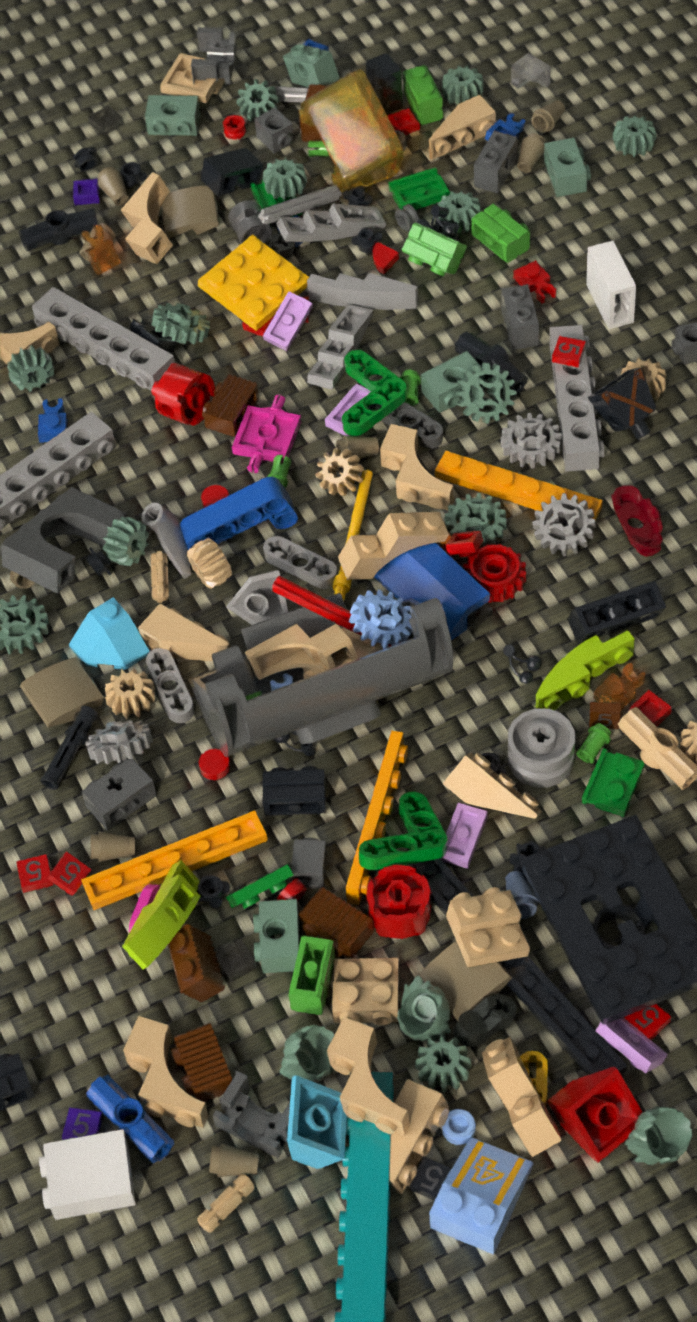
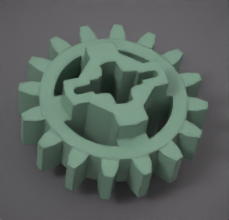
M166 303V306L160 304L158 308L154 309L151 325L155 326L156 332H162L163 337L169 336L174 342L186 344V341L192 344H196V341L203 342L204 338L207 339L210 329V321L206 320L207 316L199 315V310H191L188 305L176 303V306H173L170 303Z
M483 362L480 369L478 365L474 364L472 365V373L468 371L463 372L466 377L465 381H457L462 386V390L455 392V395L462 396V400L457 405L460 407L465 406L463 414L466 416L472 414L473 421L478 422L481 418L483 423H489L490 417L494 421H499V413L508 415L509 412L505 407L515 404L510 400L511 395L517 394V391L510 389V386L515 381L506 379L509 374L507 370L499 372L500 365L493 364L490 369L489 363ZM485 374L493 375L492 378L489 377L486 381L479 378V376ZM481 387L488 388L487 393L491 399L483 397L485 393ZM502 388V397L500 398V389ZM485 405H489L493 408L489 411H479V409H482Z
M478 493L476 498L466 494V500L464 501L460 498L455 499L456 506L449 504L448 513H445V526L451 536L454 533L481 530L483 542L480 545L481 548L487 542L495 545L496 537L503 538V530L507 528L506 511L501 509L499 501L492 503V496L489 495L486 499H482L481 493Z
M12 595L10 602L1 599L0 626L2 630L0 631V650L6 647L8 654H11L14 649H18L19 653L22 654L24 647L28 646L31 650L35 649L33 643L35 641L42 643V634H48L49 632L47 627L49 619L44 606H38L37 599L35 598L28 602L26 595H23L20 600H16L15 596Z

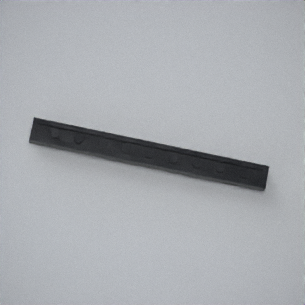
M440 858L406 865L416 869V873L421 876L423 874L427 879L431 892L430 899L445 916L450 900H453L456 895L467 892L470 893L471 897L473 896ZM529 956L500 961V964L512 976V979L507 983L510 989L587 1075L611 1067L617 1068L621 1075L627 1071L625 1062Z

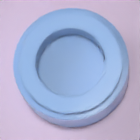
M463 1109L449 1111L448 1118L442 1126V1133L445 1139L455 1145L466 1144L471 1137H474L476 1131L474 1117Z

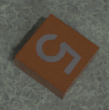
M590 702L589 728L598 723L606 726L608 729H619L617 724L620 721L621 704Z

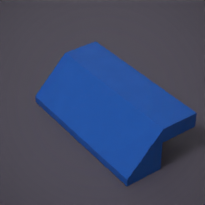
M436 543L416 547L397 556L384 565L374 576L389 592L393 593L396 599L403 598V601L412 598L423 603L437 597L445 612L451 640L467 630V616L490 601V593Z

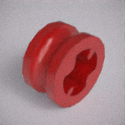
M231 115L224 119L223 128L226 138L238 140L245 136L246 127L243 117Z

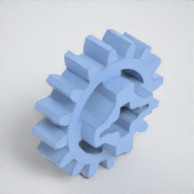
M378 589L376 595L368 590L365 596L359 595L356 602L353 603L350 610L349 623L355 624L353 632L362 633L360 638L362 641L368 638L371 640V646L374 647L376 643H381L382 648L385 649L389 643L392 646L399 644L400 642L407 641L411 635L412 628L409 622L411 614H409L410 606L403 607L402 602L404 599H393L392 592L385 596L380 589Z

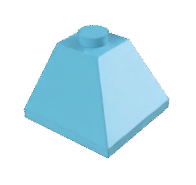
M297 1075L292 1077L287 1142L292 1160L320 1169L344 1159L347 1115L341 1105V1092Z

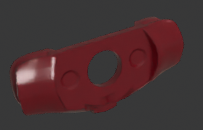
M631 485L617 487L614 494L611 495L613 507L630 544L642 556L648 557L657 554L661 550L663 541L660 534L663 526L659 510L652 505L650 498L643 499L636 487ZM631 518L639 519L642 521L643 527L633 528L628 524V520Z

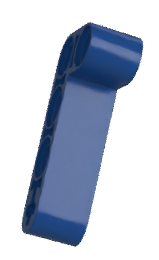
M266 477L187 516L180 522V528L189 550L194 544L207 538L219 544L267 519L277 529L290 528L295 525L298 516L290 495L281 482L275 477Z

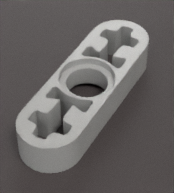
M281 536L270 537L264 542V556L268 563L320 589H328L333 586L334 578L337 575V568L332 561ZM298 558H304L308 561L302 567L293 565V561Z
M153 649L146 657V664L151 679L154 682L169 719L175 723H185L194 715L190 694L172 654L167 649ZM161 660L165 665L166 671L161 673V669L156 661ZM167 681L178 683L177 687L173 690L162 688V685ZM179 698V702L184 708L183 711H179L176 708L174 700Z

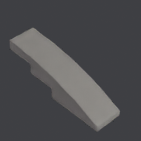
M332 204L329 212L306 210L303 218L281 216L276 225L285 242H315L357 236L361 229L366 227L376 231L385 228L386 223L377 207Z
M341 273L336 280L311 274L307 280L309 299L331 305L346 307L350 304L377 310L416 309L418 306V286L371 273L367 274L365 280Z
M350 304L346 306L329 328L328 340L318 351V361L308 373L307 383L333 390L345 372L344 358L350 351L357 350L372 318L373 310Z

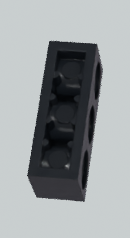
M652 581L576 607L570 613L567 620L577 644L580 645L595 635L600 638L658 618L665 610L666 605L656 581Z

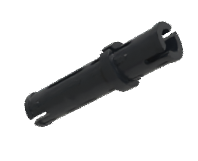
M82 706L72 726L67 727L64 733L66 737L54 755L45 774L40 779V782L45 787L52 790L58 789L80 746L86 744L85 742L88 740L87 734L94 721L98 718V713L93 708Z

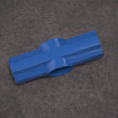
M108 1074L98 1077L91 1084V1087L86 1092L87 1097L118 1130L124 1129L126 1138L152 1163L161 1161L169 1154L174 1145L173 1139L143 1110L139 1101L131 1098ZM128 1115L137 1116L132 1122H123L124 1118Z

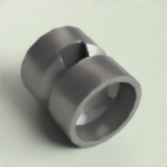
M254 201L238 203L231 209L228 216L229 222L241 244L252 234L262 242L270 235H273L270 225L263 224L261 219H259L258 214L261 213V209Z

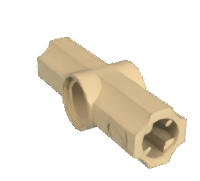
M637 707L629 710L617 724L619 729L641 749L640 757L645 764L655 769H661L682 790L688 788L697 780V765L677 747L679 741L671 731L657 728Z

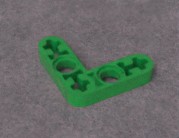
M353 350L347 353L344 358L346 373L371 392L345 411L342 415L343 431L347 435L360 436L407 400V386L401 378L366 352ZM375 374L383 377L379 381L369 379L370 376ZM371 404L382 406L379 410L375 411L368 409V406Z
M407 792L400 796L399 815L409 833L367 840L360 844L358 861L363 868L379 870L396 864L407 865L436 860L445 856L447 852V835L423 794ZM424 823V824H428V825H430V826H428V827H421V826H417L416 824ZM407 848L410 849V851H398L396 849Z

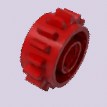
M488 544L478 549L472 556H467V564L463 565V569L490 593V601L488 603L504 602V600L509 598L513 599L517 591L523 590V583L526 582V563L521 562V554H516L511 547L508 548L501 544Z

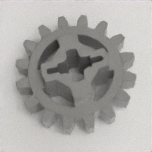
M528 413L525 419L517 415V422L509 420L507 428L502 429L501 447L503 448V455H510L511 463L519 460L520 467L530 463L531 468H535V463L537 462L545 466L546 459L554 461L555 453H560L562 434L559 433L558 425L552 426L551 418L545 421L542 420V414L532 418L531 413Z
M562 493L561 500H557L553 495L549 505L545 502L541 503L543 511H535L537 520L533 521L532 524L534 530H537L534 532L536 540H541L540 543L543 549L550 545L551 554H555L560 549L563 556H566L568 549H572L576 554L578 553V545L585 548L588 546L586 538L593 539L594 533L591 529L596 528L595 519H592L594 517L593 510L587 509V501L584 500L578 503L577 495H574L571 500H567L566 494Z
M129 720L127 722L118 721L116 723L113 721L105 724L106 728L104 730H95L96 734L89 735V740L85 743L91 760L95 759L96 763L105 760V763L109 764L112 761L124 762L127 759H133L134 754L144 753L143 749L150 748V743L153 742L147 723L143 724L142 721L133 723V720Z

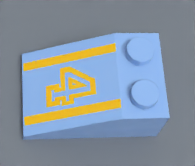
M471 1137L443 1182L429 1213L430 1228L494 1255L533 1167V1162Z

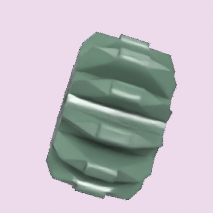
M468 65L465 68L457 66L456 70L449 69L448 73L443 75L442 93L449 103L456 102L458 105L475 96H482L484 92V79L482 74L478 73L477 68L470 69Z
M255 78L254 85L245 82L246 90L239 89L238 94L240 98L236 100L237 106L241 107L239 110L240 114L243 116L247 115V119L250 122L255 117L273 108L278 110L276 104L279 103V96L275 95L276 88L274 86L269 87L268 81L265 80L260 85L258 79Z
M635 115L633 118L624 116L623 121H617L613 132L616 151H622L624 156L632 154L633 157L636 154L645 156L647 151H652L656 140L653 121H646L645 116L636 118Z
M285 157L284 160L280 161L275 158L274 163L267 164L263 174V182L267 193L272 194L274 199L282 197L283 200L286 197L294 199L296 194H303V189L307 183V175H305L303 164H299L296 159L289 161Z
M461 190L460 193L455 194L451 191L449 196H442L441 202L438 203V206L445 207L448 211L447 216L444 218L438 217L439 220L460 224L466 233L471 228L473 216L481 212L480 202L478 198L473 197L472 192L464 194Z
M30 345L27 350H23L20 347V353L11 354V360L7 362L8 375L11 382L16 384L20 390L26 388L31 392L34 387L41 389L42 384L50 383V377L54 375L52 358L42 347L35 349Z
M122 516L120 519H114L112 527H107V536L103 537L106 541L103 546L106 558L122 566H131L133 563H138L140 556L145 555V547L149 545L146 542V539L149 537L146 525L131 517Z
M442 1034L437 1043L429 1038L427 1040L428 1048L419 1047V1058L415 1060V1069L420 1071L418 1073L419 1080L421 1082L428 1081V1088L432 1090L437 1085L441 1086V1092L444 1094L447 1091L448 1085L458 1090L460 1087L459 1080L467 1081L469 1078L467 1070L472 1067L471 1059L467 1057V1047H458L459 1041L456 1037L450 1042H446V1038Z

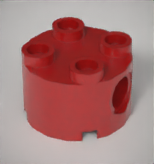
M174 362L165 371L160 380L154 382L151 393L155 396L156 409L160 415L186 425L194 426L204 420L202 410L205 403L209 402L210 396L214 397L215 386L211 376Z
M396 864L384 867L378 871V875L368 883L366 893L369 906L368 914L373 921L377 934L381 937L404 939L424 933L431 915V892L427 879L423 874L421 876L416 873V869L406 865Z

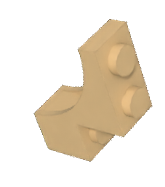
M152 172L121 211L131 226L134 227L125 238L136 255L158 264L173 246L164 231L158 227L159 211L170 191L160 175Z
M47 322L38 328L25 332L0 333V359L7 364L11 360V354L20 353V347L23 350H27L30 345L35 349L42 347L46 353L52 352L60 345L56 327Z
M391 424L381 445L380 456L382 467L400 471L396 479L397 498L403 499L406 502L428 505L435 509L448 510L449 504L453 505L454 503L453 485L432 476L419 462L416 455L418 450V431Z
M440 512L389 513L376 535L350 536L338 558L347 580L373 579L375 574L392 559L416 547L445 542L449 533Z
M295 624L245 652L252 670L259 680L274 673L293 668L311 667L327 671L358 659L351 639L337 624L311 638L298 624Z
M138 1016L123 1051L127 1064L131 1068L143 1073L148 1070V1074L138 1094L142 1108L148 1114L155 1117L165 1115L174 1118L177 1123L183 1126L193 1127V1125L204 1128L208 1119L205 1102L197 1100L183 1091L168 1071V1054L173 1040L169 1025Z
M343 1017L327 1049L330 1065H332L333 1069L344 1075L351 1073L340 1095L343 1111L349 1118L355 1121L362 1122L366 1120L374 1123L378 1129L385 1133L394 1134L396 1132L405 1136L410 1125L407 1110L389 1100L378 1088L371 1075L372 1057L377 1045L374 1028Z
M511 1037L490 1043L486 1050L482 1052L488 1079L506 1106L514 1129L533 1157L562 1141L558 1127L532 1083Z

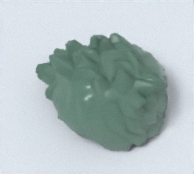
M419 976L415 977L410 986L405 984L401 1002L402 1007L397 1011L399 1027L404 1034L414 1040L427 1041L431 1038L436 1041L442 1034L445 1036V1033H450L451 1029L448 1024L450 1006L444 992L439 987L431 985L430 981L423 982L422 977Z
M309 1025L297 1029L294 1033L290 1034L289 1038L285 1041L280 1074H283L284 1077H288L290 1080L293 1076L297 1075L312 1082L315 1080L320 1081L323 1077L330 1075L333 1072V1067L330 1065L327 1049L334 1037V1033L331 1030H327L324 1026Z
M653 1107L652 1109H647L639 1115L634 1126L635 1128L629 1134V1139L625 1141V1145H627L628 1150L637 1155L635 1162H644L647 1165H654L658 1162L660 1164L675 1162L685 1153L691 1142L693 1134L690 1128V1120L684 1116V1113L673 1107Z

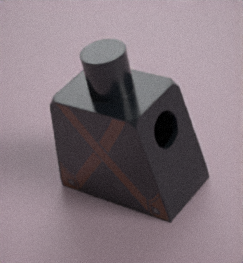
M641 367L627 370L588 397L592 405L615 432L630 428L636 439L643 438L651 432L644 418L654 412L656 406Z

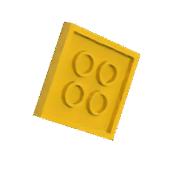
M252 234L198 279V287L257 331L276 314L289 291L299 295L308 287L307 280L309 277Z

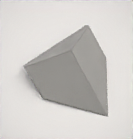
M279 570L250 576L226 608L251 625L288 612L285 597L272 591L275 579L280 576Z

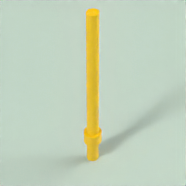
M364 470L361 474L363 482L359 483L346 543L350 536L360 534L373 473L369 470ZM340 565L339 574L334 578L333 590L334 595L341 593L344 602L345 595L350 590L352 580L346 579L343 568Z

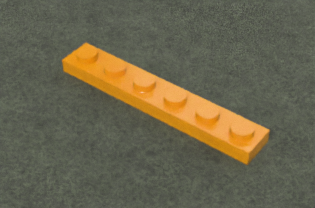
M449 451L444 452L435 469V478L537 511H543L541 503L545 502L549 505L553 495L557 500H561L562 493L566 494L567 500H571L574 495H577L578 503L584 500L587 501V509L593 510L594 517L592 519H595V521L603 505V500Z
M391 730L347 881V903L360 905L362 895L367 893L368 883L371 880V876H368L370 870L363 868L359 864V846L364 841L385 836L386 823L384 818L386 814L390 815L394 802V797L391 796L392 790L399 787L401 771L398 769L400 763L406 762L408 745H404L403 732Z
M252 811L81 879L93 910H97L141 892L148 884L159 885L163 883L171 866L180 860L191 871H194L268 841L267 834L256 811Z

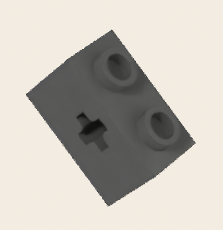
M493 131L474 163V187L499 193L517 161L518 137Z
M528 284L502 288V314L512 350L539 346V322Z
M127 759L116 764L110 772L100 779L90 782L86 789L82 791L87 809L107 831L156 797L153 780L134 759Z

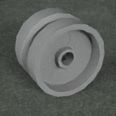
M535 708L523 712L513 720L508 730V766L512 774L520 782L532 787L548 788L560 784L570 775L574 766L575 730L565 716L551 709Z

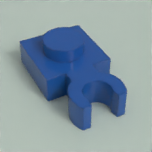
M511 113L507 116L506 122L499 119L486 132L485 139L488 141L493 131L516 136L519 139L526 120L522 119L520 122H514L515 114Z
M62 398L58 399V405L55 407H49L47 399L43 401L42 405L45 414H39V442H48L67 429L68 419L66 413H64L65 408Z

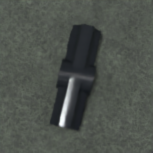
M94 208L70 214L62 210H54L47 214L45 221L22 229L18 233L27 252L51 242L56 245L66 244L74 235L91 232L94 226H98Z
M467 331L459 336L458 341L455 343L456 352L462 354L468 351L481 367L483 362L489 363L490 369L493 364L500 365L499 372L507 370L509 374L506 379L515 381L510 386V389L517 391V394L522 391L523 387L527 384L528 378L509 361V356L501 345L494 344L490 346L473 333ZM485 374V379L493 377V375Z

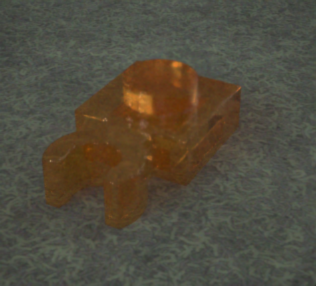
M95 224L93 225L96 231L95 236L91 238L89 232L84 230L82 231V238L91 245V248L85 250L95 274L100 275L121 264V261L110 239L103 241V228Z
M629 663L623 668L621 677L612 673L594 691L593 698L603 703H619L622 710L636 696L635 688L644 684L646 673L642 671L636 677L631 676L633 664Z

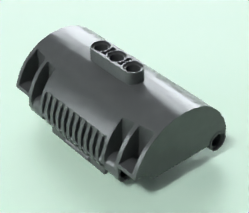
M341 593L325 598L345 608ZM436 597L423 603L412 598L402 602L403 607L410 606L409 614H411L409 622L412 633L407 641L305 679L303 677L304 671L301 667L280 671L259 680L255 676L246 654L241 653L238 645L213 653L212 660L216 671L192 679L194 683L192 689L207 726L223 755L226 757L294 731L297 733L300 744L319 741L378 718L381 712L377 700L450 673L453 669L452 643L445 612L438 598ZM300 607L243 628L241 632L246 650H249L295 624H298L311 638L336 623L305 607ZM287 673L292 676V684L271 691V680H274L276 683H284L283 674ZM262 691L260 696L249 700L245 698V696Z

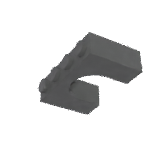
M71 487L65 493L59 495L49 506L42 509L28 523L23 524L13 535L3 541L1 545L2 566L58 594L75 579V556L46 541L55 536L70 534L82 536L104 546L106 541L103 537L107 536V527H112L114 519H120L122 516L127 517V513Z

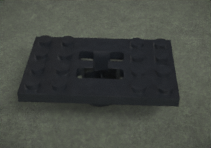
M637 815L630 816L520 859V866L602 1025L697 988V923ZM630 886L637 889L641 898L635 909L628 905H623L617 893L619 890ZM598 900L602 903V907L595 917L593 925L582 905ZM621 919L626 921L617 925L622 934L621 945H610L599 936L597 930L608 920ZM654 920L658 930L645 934Z

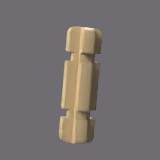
M157 551L150 556L151 586L153 587L151 590L152 599L156 600L157 603H162L169 598L167 554Z
M244 1174L239 1175L232 1182L234 1186H229L210 1205L211 1209H206L198 1217V1223L208 1233L212 1232L219 1225L218 1221L220 1219L224 1220L242 1202L241 1198L243 1196L247 1197L254 1190V1183L249 1177Z

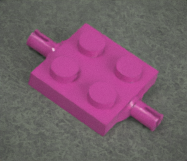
M275 395L271 407L259 408L248 406L232 445V453L251 458L247 466L248 471L253 473V470L254 473H258L263 460L273 462L274 457L277 455H282L280 463H283L285 456L288 457L301 425V415L287 413L282 410L286 401L282 395H280V398L279 395Z

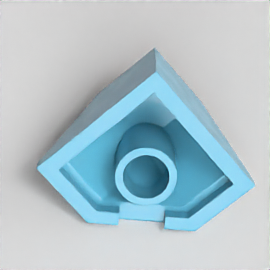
M114 597L87 614L69 643L70 648L84 665L91 667L105 664L114 665V669L126 670L147 657L150 652L131 617Z

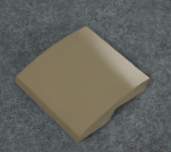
M195 186L170 192L161 206L164 231L169 239L191 229L199 235L220 225L216 195L208 186Z
M76 657L51 665L21 682L20 685L48 728L74 721L76 712H80L82 706L99 707L102 706L104 699Z
M457 941L441 952L419 973L425 982L430 981L431 985L439 987L444 992L449 1002L450 1012L457 1021L461 1014L473 1010L485 998L497 995L512 979V976L500 962L467 967Z

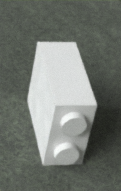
M614 241L588 247L586 285L607 328L612 329L634 323L636 284Z
M124 1129L43 1144L45 1156L39 1157V1165L42 1178L47 1177L48 1188L42 1189L45 1209H51L55 1220L136 1205L129 1147Z

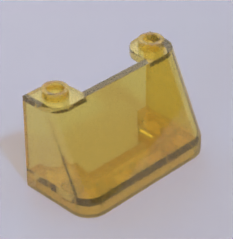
M362 69L350 72L301 103L299 116L304 124L307 123L310 127H316L335 165L334 173L331 174L333 184L340 188L342 194L344 191L351 190L357 186L367 187L398 175L403 159L401 143Z

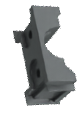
M198 26L199 52H207V59H192L193 84L195 85L196 80H206V78L216 79V81L224 79L226 84H231L237 49L235 32H230V39H224L223 27Z
M236 1071V1075L222 1097H219L221 1108L226 1112L224 1114L217 1110L214 1112L215 1126L279 1158L281 1155L279 1142L280 1140L287 1142L290 1102L283 1113L278 1111L277 1114H273L263 1110L247 1095L250 1091L247 1076Z

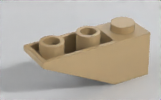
M481 95L458 104L430 137L429 158L431 160L486 136L487 130L496 123V112Z
M159 604L138 627L139 633L149 649H167L173 658L213 661V653L230 647V643L222 635H215L209 632L199 622H192L183 617L176 609H169L162 604Z
M470 752L465 755L443 782V785L466 804L534 819L542 812L537 807L539 803L535 798L526 792L523 795L513 787L515 785L514 781L504 773L499 775L489 768L491 763L479 753L474 755Z
M407 1079L394 1103L407 1110L410 1125L405 1136L396 1132L391 1134L390 1181L397 1193L401 1195L406 1186H410L417 1174V1166L422 1157L430 1152L433 1145V1137L438 1127H442L445 1124L449 1115V1106L442 1093Z

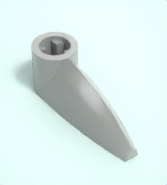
M149 504L142 513V522L156 532L158 540L167 556L185 579L191 575V567L179 519L161 504Z

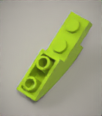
M627 630L604 643L595 635L578 645L564 656L546 676L536 694V708L555 711L563 703L573 698L582 697L590 690V678L592 676H600L606 669L616 664H623L633 656L635 638Z
M182 860L171 866L153 902L143 907L122 946L142 969L147 968L170 943L201 897L196 892L200 882L199 879Z

